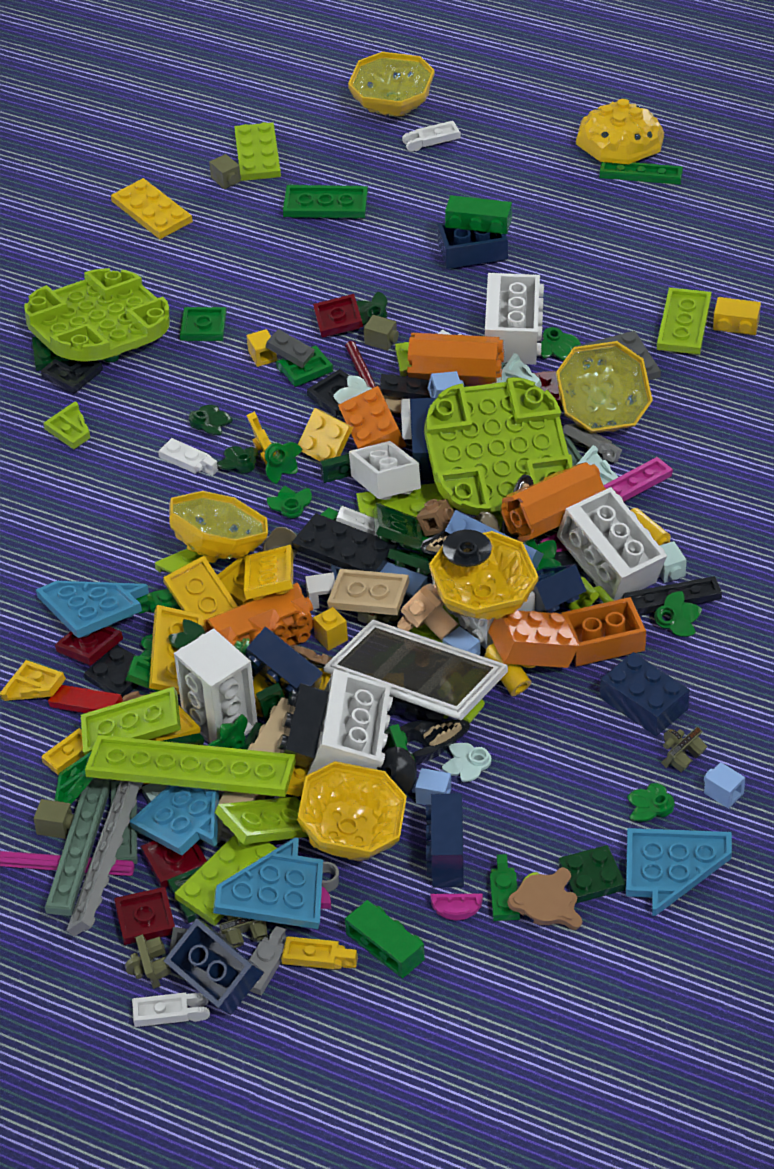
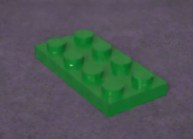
M287 185L283 217L365 218L368 186Z

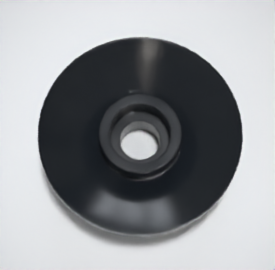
M465 529L453 532L443 542L445 558L451 563L462 567L482 564L490 557L492 551L489 538L475 530Z
M388 748L383 752L385 753L383 765L381 768L377 767V770L385 771L404 794L407 795L416 782L417 768L415 760L404 748Z

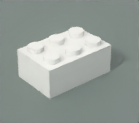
M391 441L349 451L351 476L378 499L386 500L390 499L393 495L410 494L413 490L421 488L419 463Z

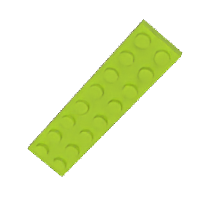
M98 735L86 765L85 774L86 777L286 797L296 757L295 754Z

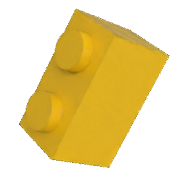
M718 297L714 311L713 330L756 335L760 319L761 302Z

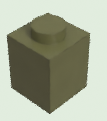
M227 154L209 161L211 178L223 189L241 182L240 167Z
M372 315L364 327L365 345L388 351L392 344L398 340L399 332L397 331L396 321Z
M41 799L33 818L36 834L66 839L74 817L70 803Z

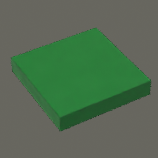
M184 307L180 340L223 341L227 316L226 307Z

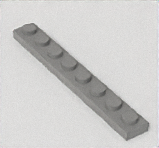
M120 781L66 930L73 936L78 935L84 930H89L95 922L94 914L102 902L101 895L110 878L108 875L117 858L115 855L123 842L122 835L130 822L129 815L137 803L136 796L143 785L141 782Z

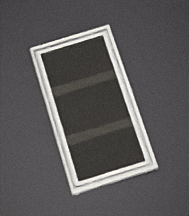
M376 620L368 623L324 666V672L331 675L335 669L391 686L390 696L458 720H462L508 672L506 664Z

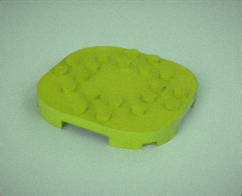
M110 268L84 272L85 280L56 290H52L47 285L37 289L28 296L29 301L24 305L28 329L53 353L75 361L102 360L120 355L131 349H137L163 336L170 326L169 304L164 297H155L142 285V278L139 275L127 270H121L120 273L118 271H110Z
M511 377L507 378L506 382L469 387H464L463 383L445 389L438 395L428 410L424 434L436 487L441 496L447 499L451 506L461 512L478 516L481 512H490L493 515L501 514L502 498L507 497L508 494L513 492L518 479L522 475L531 476L535 484L558 471L572 467V456L568 454L560 420L561 410L557 401L548 390L543 391L535 385L536 382Z

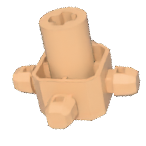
M430 583L423 586L402 607L400 611L405 616L400 619L397 627L410 631L414 626L418 628L426 624L442 641L459 624L443 608L445 604L438 594L436 585Z

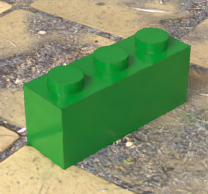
M450 195L445 209L446 228L508 234L512 220V202Z
M366 900L345 918L346 935L402 979L425 960L424 943L421 938L409 933L399 921L391 919L380 906H375Z

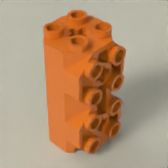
M411 333L408 347V361L411 367H408L407 370L408 377L430 380L433 373L457 371L459 379L468 387L497 383V378L501 377L502 380L501 367L502 362H504L503 340H500V337Z
M584 462L566 470L558 471L545 477L542 481L508 494L507 497L502 498L501 514L508 531L515 536H520L517 539L523 542L560 526L566 508L606 490L600 478L598 467L595 464L589 465L587 462Z
M294 583L293 589H290L287 593L269 594L263 599L251 600L205 619L204 628L206 633L214 628L234 646L237 640L242 641L243 638H249V643H251L266 626L289 646L306 642L310 638V631L314 627L313 618L310 611H313V605L308 597L304 598L300 585Z

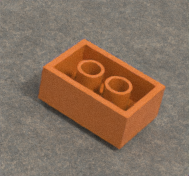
M378 386L338 404L346 424L353 427L351 435L358 449L391 441L400 449L407 446Z
M631 597L561 613L579 645L573 657L575 666L620 657L633 652L645 651L646 629Z
M516 610L514 614H507L499 619L494 618L488 630L504 664L568 668L579 647L563 614L555 612L545 613Z

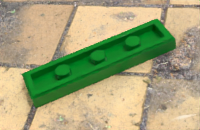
M602 162L599 178L681 185L683 167L635 162L631 164Z

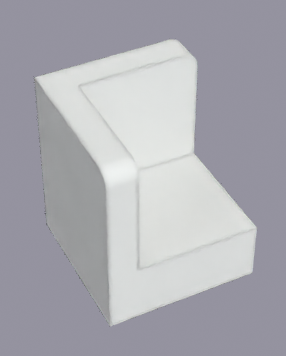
M333 572L305 576L307 597L311 600L313 609L319 608L318 595L331 593L335 583Z

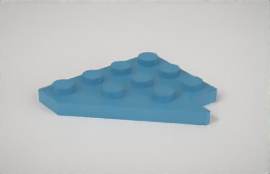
M55 581L36 589L37 597L77 638H80L141 612V604L136 599L149 594L147 584Z
M169 785L134 816L129 823L132 829L180 855L189 850L199 839L216 846L218 816L215 814V810L219 804V790Z
M627 828L626 897H651L652 916L658 915L731 859L732 833Z
M293 838L218 884L215 890L213 913L318 929L321 911L323 860L298 856L299 838Z

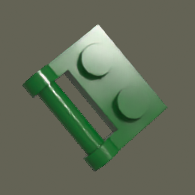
M316 345L311 347L315 349L314 356L303 368L287 359L282 358L276 361L278 370L284 373L294 387L333 372L332 363Z

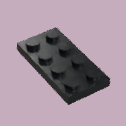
M317 513L313 515L292 541L293 550L343 569L380 572L390 560V558H387L390 548L397 549L396 543L384 541L378 536Z

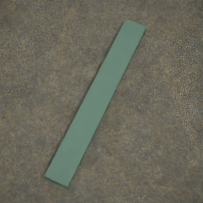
M94 778L81 792L46 902V914L72 916L111 789V781H113L111 779Z

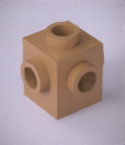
M432 499L424 504V508L416 517L425 536L438 534L447 528L454 511L447 499L439 501Z

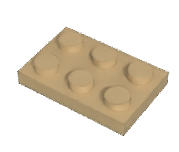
M340 569L327 601L328 608L334 607L336 610L398 615L410 582L409 575Z

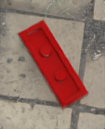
M61 685L48 700L49 706L52 708L81 713L92 712L123 702L121 694Z

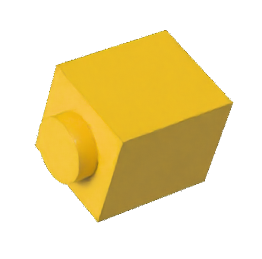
M267 329L246 335L248 352L257 367L277 361V353L266 348V343L271 337Z
M334 607L313 617L315 638L328 651L348 641L347 621Z

